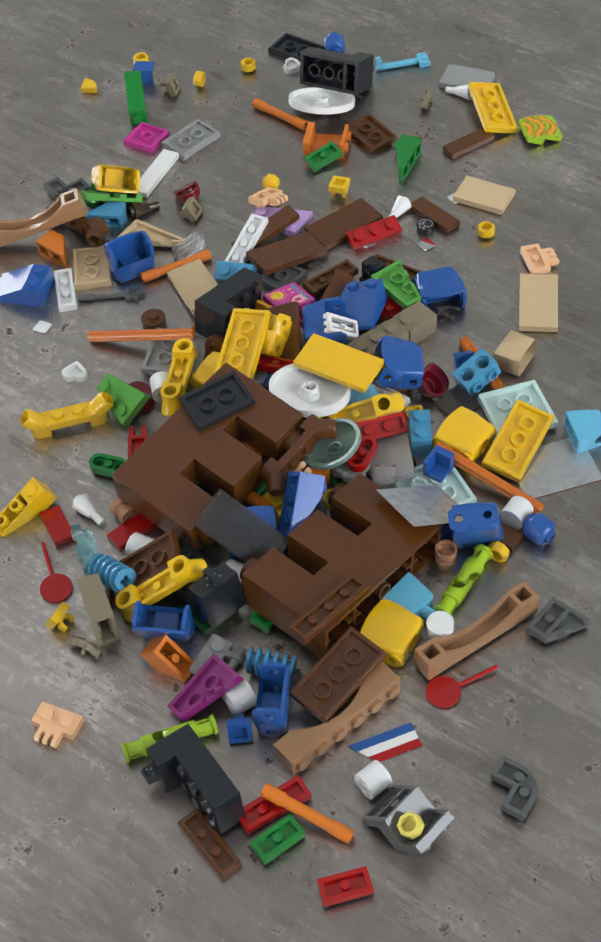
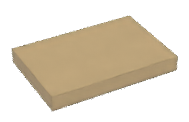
M466 176L454 193L453 201L502 215L515 196L516 189Z
M104 246L72 250L75 291L112 286L111 272Z

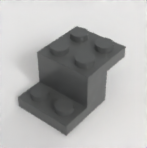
M393 785L361 818L366 826L378 827L396 851L417 854L427 852L432 847V842L438 835H442L448 830L450 822L454 819L449 810L435 809L418 786ZM408 811L421 816L425 825L422 835L414 840L402 836L397 827L400 816Z

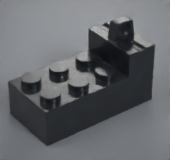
M309 47L300 52V84L359 95L372 87L374 55L363 52L351 55Z
M244 267L196 299L195 332L206 338L215 334L225 338L233 308L256 309L255 302L257 300L262 301V275Z
M189 544L180 549L181 555L188 559L202 558L206 562L207 567L202 570L203 577L196 582L186 584L170 595L184 607L189 605L192 608V614L210 629H213L247 604L236 571L224 562L216 566Z
M189 724L184 725L146 748L150 763L140 771L148 785L160 781L162 787L167 792L181 784L186 793L189 791L192 793V800L197 809L204 810L206 813L204 816L211 828L216 827L220 834L238 824L241 817L244 816L246 818L240 792Z

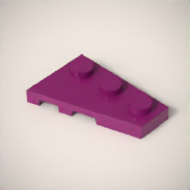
M213 653L167 707L185 722L244 679Z

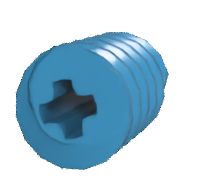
M100 553L89 564V574L98 573L102 584L117 593L126 586L134 585L135 571L109 555Z
M251 646L245 664L246 673L253 674L254 672L256 676L260 677L259 664L264 662L284 663L286 666H290L292 680L297 666L296 655L289 661L288 653H285L283 658L280 659L279 651H276L275 655L271 656V649H267L266 653L262 654V647L259 646L257 651L254 652V648Z

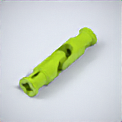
M483 544L476 545L473 555L467 558L460 572L442 594V600L433 607L435 611H445L451 615L455 607H459L473 583L483 572L487 560L493 557V552Z
M211 714L208 718L196 722L191 720L171 728L140 736L139 740L130 743H121L126 763H130L132 759L138 757H148L146 748L186 724L191 726L199 738L211 734H219L214 715Z

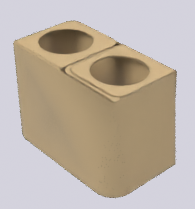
M513 330L509 331L493 353V359L497 361L500 370L520 376L535 355L536 339Z

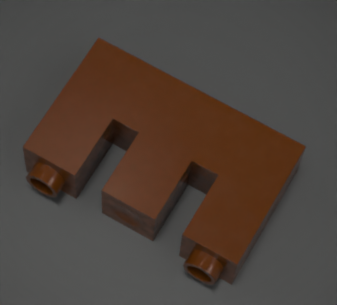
M225 363L203 385L235 370L254 398L255 405L201 432L197 430L181 406L112 474L116 492L120 499L166 533L170 530L177 532L178 541L184 546L189 544L196 550L204 542L208 545L213 544L222 534L224 523H222L219 501L195 485L197 481L201 482L237 508L263 481L259 477V472L263 467L262 457L239 442L238 439L240 438L268 459L272 457L279 461L303 434L300 425L304 422L301 412L228 363Z
M360 473L347 485L339 483L331 491L328 498V503L332 506L331 518L316 510L288 534V558L272 548L260 559L257 557L250 558L240 572L246 605L292 638L294 637L288 633V627L351 573L369 585V591L309 643L306 645L302 644L320 658L350 626L358 630L364 624L372 609L408 572L415 577L435 558V545L441 539V524L414 527L376 491L377 489L384 488Z

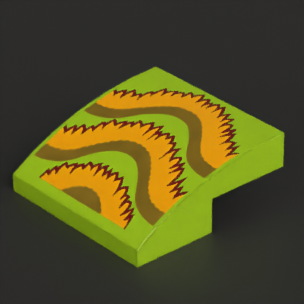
M549 115L524 117L517 122L528 143L543 145L545 139L561 141L563 137L555 120Z

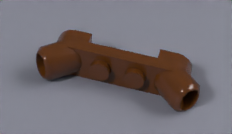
M82 216L81 218L64 223L67 227L85 235L86 241L91 247L100 246L103 237L110 233L107 223L97 216L92 219Z
M311 414L300 425L303 433L301 437L280 460L276 461L271 457L264 464L259 472V477L267 482V492L271 496L279 497L284 495L288 471L297 469L303 457L313 451L314 445L319 440L337 437V424L333 418L321 420L315 414Z

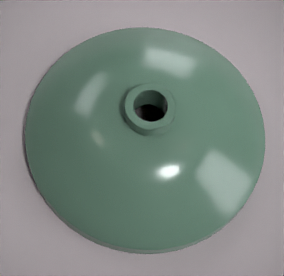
M346 418L334 419L337 424V437L319 440L314 445L313 451L303 457L306 464L314 469L325 470L338 467L347 462L355 454L361 443V431L358 425Z

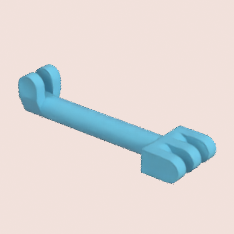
M425 52L417 53L416 58L383 63L381 57L375 58L376 71L416 64L420 68L431 65Z

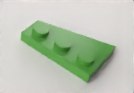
M80 190L82 198L87 203H97V201H103L104 203L113 201L125 203L142 202L143 195L137 193Z
M400 259L371 275V278L374 279L382 278L387 295L403 309L418 301L422 302L420 293L409 279V274L404 270Z
M108 373L96 387L99 393L106 392L111 395L114 401V406L111 410L124 426H128L151 397Z

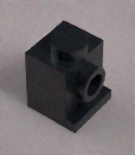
M373 255L362 262V276L359 278V281L370 279L371 275L385 268V263Z

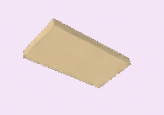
M200 259L166 272L169 280L193 316H195V300L218 285Z
M520 273L519 331L558 332V275Z

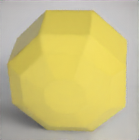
M409 811L400 816L397 824L400 834L413 840L422 835L425 826L421 816Z

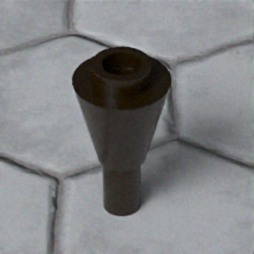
M158 201L152 203L130 202L127 212L135 220L150 210L160 208V204Z

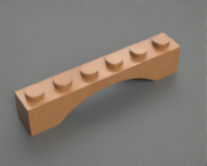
M75 188L60 194L49 208L35 216L20 220H0V247L87 215L85 201L78 189Z
M523 581L507 591L489 611L469 626L447 636L432 638L414 649V665L429 681L536 613L539 596Z
M382 661L361 684L356 697L341 714L315 727L290 730L273 744L275 757L292 775L296 774L299 770H305L314 758L325 754L329 746L336 741H341L353 727L360 726L369 714L376 713L388 699L395 698L400 691V677Z

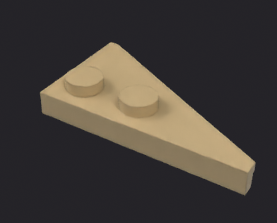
M136 219L118 236L136 231H145L153 246H187L186 239L139 219Z

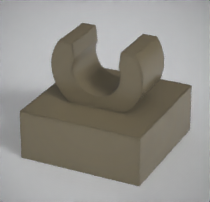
M174 73L168 74L166 80H162L159 85L160 87L165 86L166 88L163 93H169L171 97L177 96L180 89V84Z
M192 196L186 200L179 214L183 219L188 217L191 222L197 221L203 209Z

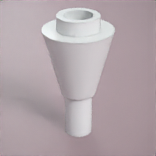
M468 84L446 87L445 92L448 94H455L467 100H472Z
M398 196L389 216L395 215L398 218L411 209L410 200L405 196Z
M87 493L78 494L73 499V510L94 520L99 526L104 525L106 520L97 513Z

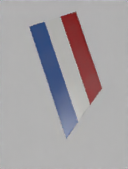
M408 723L348 747L372 760L382 762L423 745L412 723Z

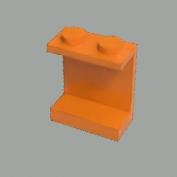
M308 122L303 140V156L306 157L333 141L342 150V156L338 159H344L345 152L348 153L349 142H351L352 133L349 131V125L345 124L343 135L316 133L315 122Z

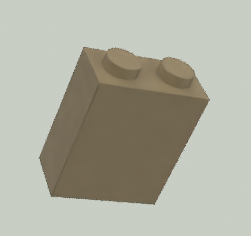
M99 574L87 575L76 580L98 645L102 646L119 640L120 635L115 617Z

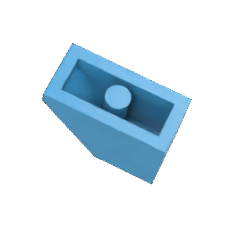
M106 202L87 212V218L92 219L97 216L107 223L109 229L124 230L128 217L125 202Z

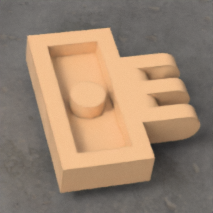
M267 187L248 197V204L255 205L257 208H264L266 205L277 207L288 201V196L283 194V190Z
M538 243L521 246L520 253L531 274L550 273V266L557 265L560 262L553 248L541 249Z
M42 701L31 719L32 725L39 727L34 735V741L40 742L42 740V744L49 745L50 743V747L56 749L63 737L75 739L85 722L84 717Z

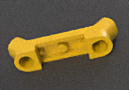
M188 338L177 340L172 349L173 359L166 382L162 383L160 389L162 397L161 413L164 416L171 417L182 406L179 402V397L185 395L193 363L198 358V349L193 345L192 340Z
M100 392L92 401L41 413L26 409L21 414L20 422L23 428L31 430L33 437L38 439L52 436V430L90 421L92 427L106 423L110 418L109 410L114 406V401L110 394Z
M399 392L379 394L369 399L346 405L342 410L332 415L318 418L321 420L346 418L355 423L401 412L404 409V399Z
M179 555L167 562V569L136 587L130 584L123 588L115 599V604L121 609L123 619L132 622L136 601H141L143 605L151 606L186 584L199 580L203 577L202 570L207 567L206 562L202 558L188 559L184 555Z

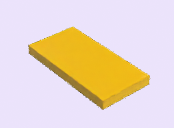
M469 82L468 89L485 132L517 133L518 127L500 83Z
M233 308L215 372L225 363H228L253 380L272 315L270 310Z
M313 333L293 361V364L297 368L365 393L383 367L384 359Z
M517 399L485 455L481 466L520 483L555 416Z

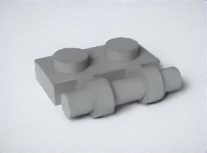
M213 633L191 665L190 673L195 675L213 653L223 661H228V666L235 671L236 667L240 666L244 661V655L247 650L239 646L236 652H231L233 643Z

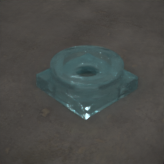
M79 522L70 525L72 529L70 533L76 543L74 546L79 561L84 566L82 568L83 572L87 576L90 575L88 568L91 560L100 553L91 529L82 530Z

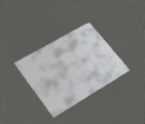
M570 438L539 446L519 485L523 492L533 498L601 480V472L588 450L576 454Z
M438 485L376 490L414 527L449 523L448 511L452 509L451 506L459 505ZM462 516L455 518V522H462L463 520Z

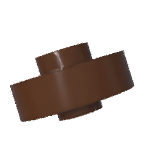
M160 309L145 311L141 316L143 328H163L166 325L165 313Z
M215 334L207 337L205 340L207 356L213 351L221 352L225 339L223 336Z

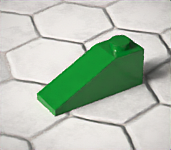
M125 71L124 79L131 125H137L141 122L147 123V107L141 71Z
M402 134L394 144L398 180L400 183L404 181L421 153V138Z

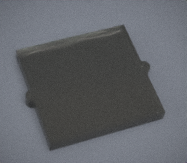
M459 385L444 391L443 394L432 399V403L447 417L461 406L473 412L480 408V405Z

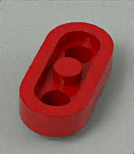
M370 436L361 437V443L357 451L347 461L349 470L362 472L367 469L378 450L376 439Z

